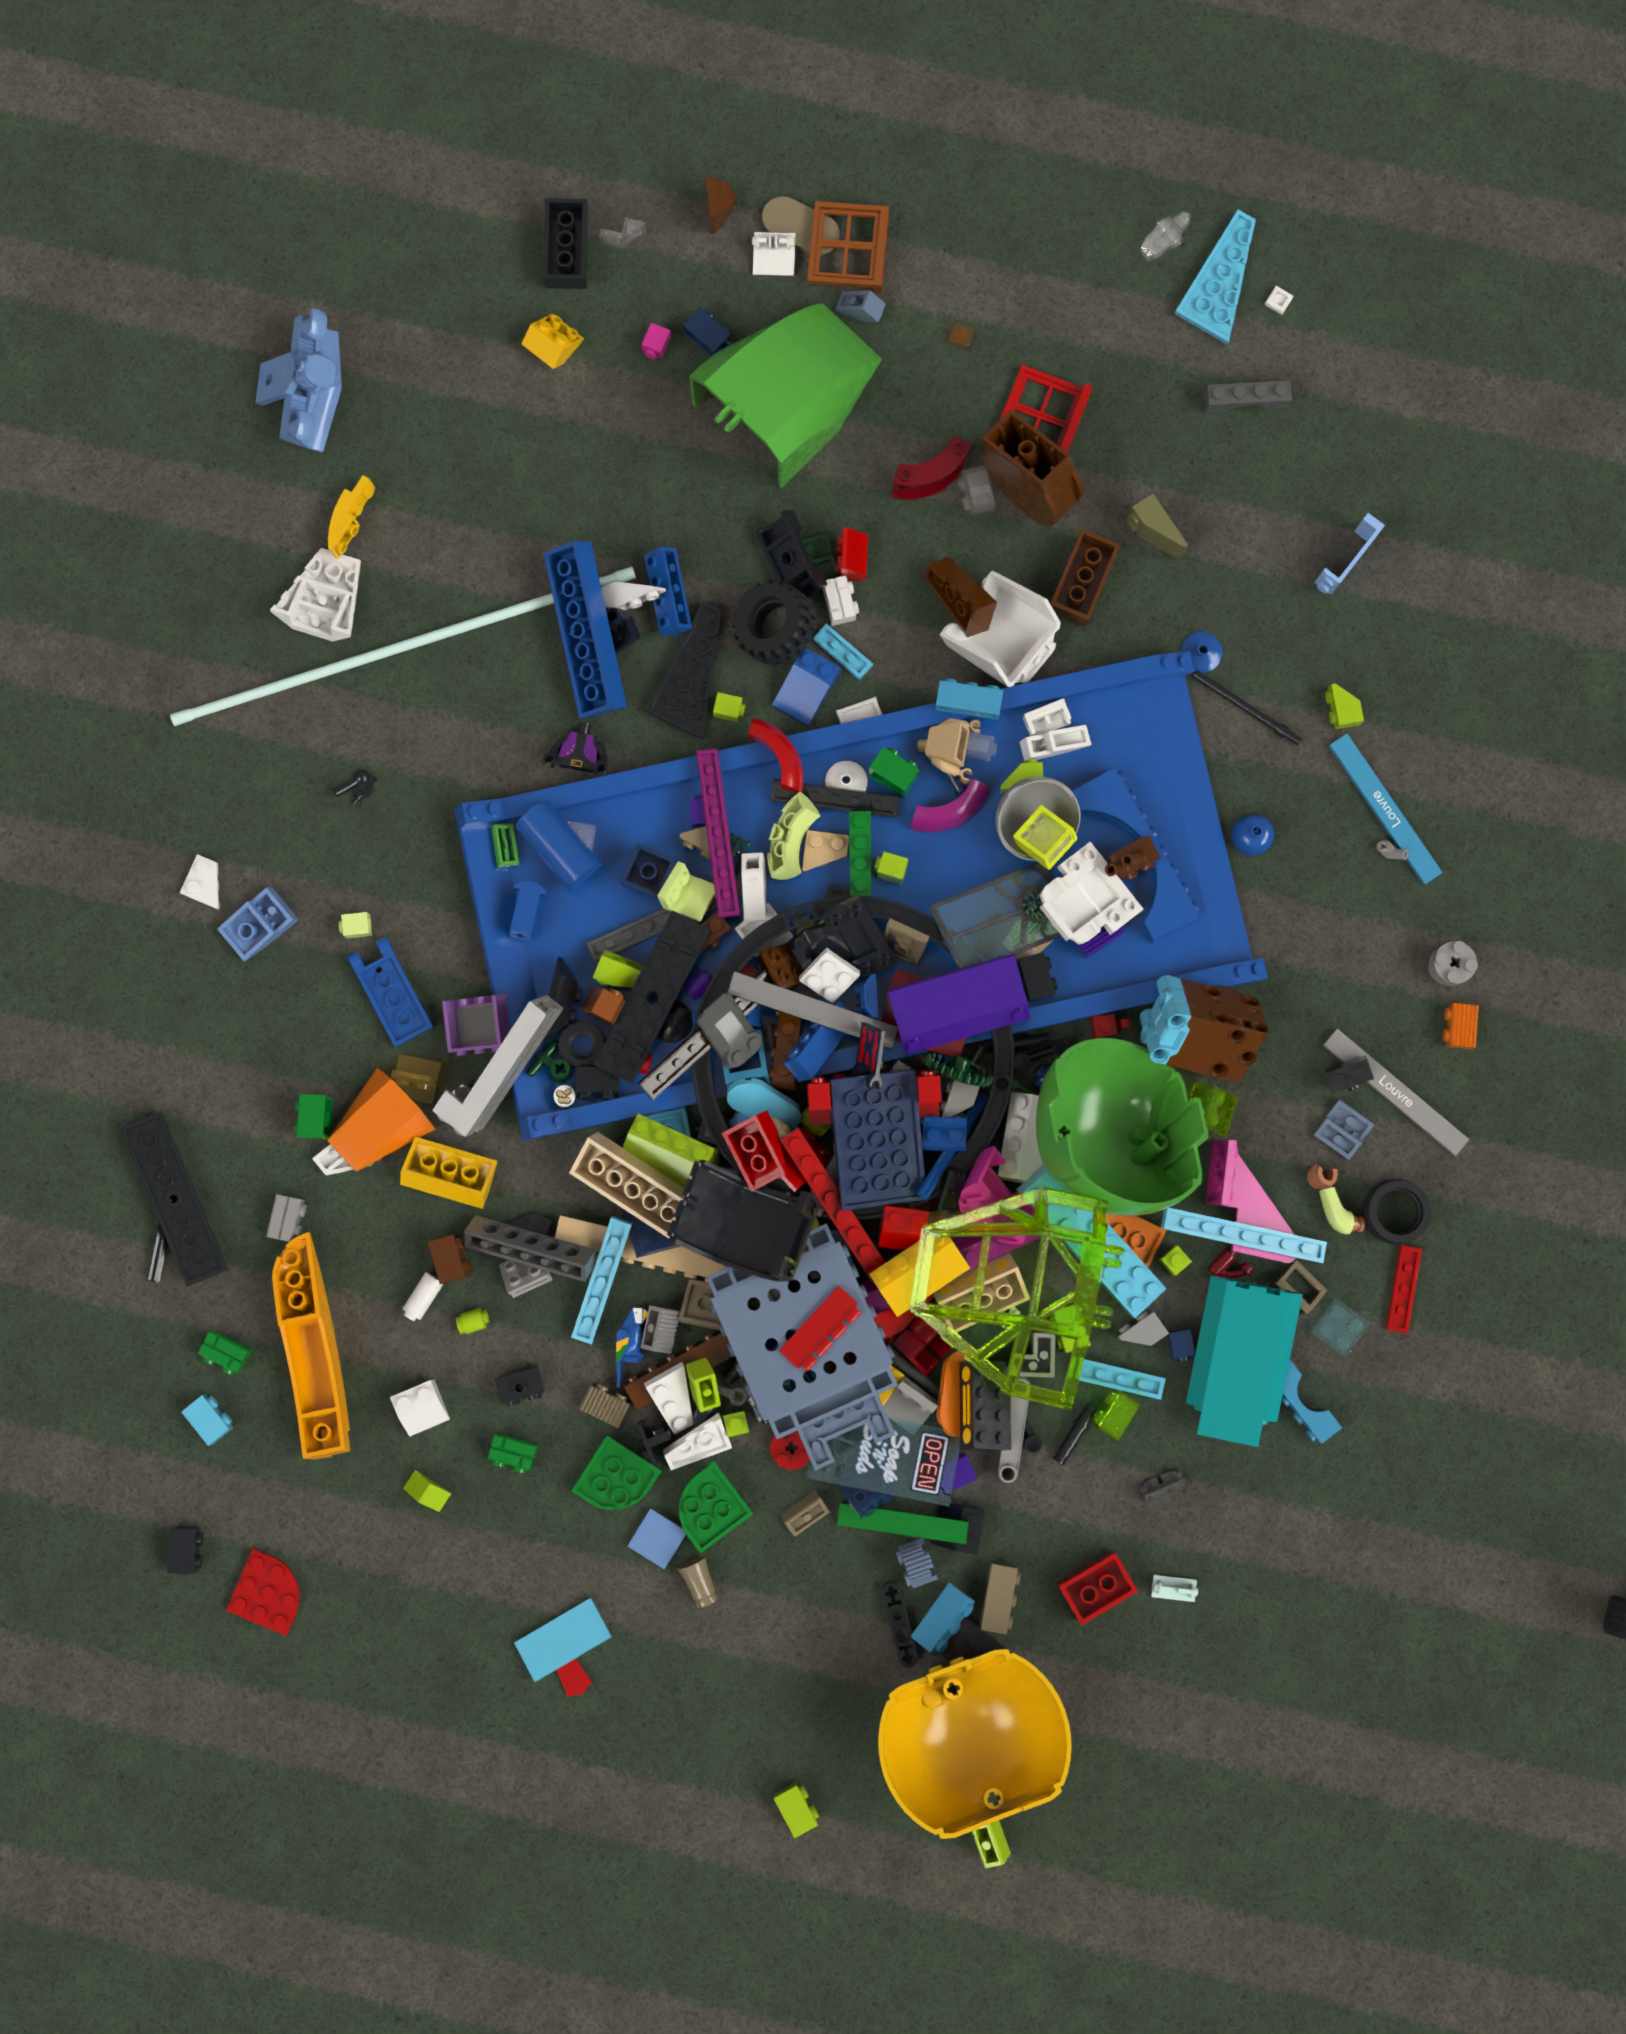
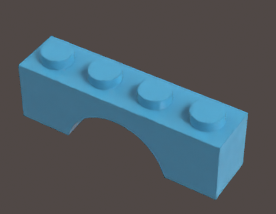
M1290 1360L1281 1402L1286 1407L1290 1406L1294 1411L1292 1416L1300 1425L1302 1423L1308 1429L1305 1433L1310 1440L1322 1444L1342 1429V1427L1329 1410L1311 1411L1301 1403L1297 1393V1386L1302 1374Z

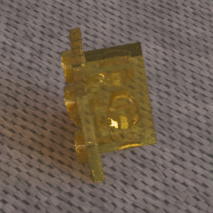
M399 1055L396 1070L392 1069L390 1078L394 1079V1082L412 1101L433 1104L441 1063Z

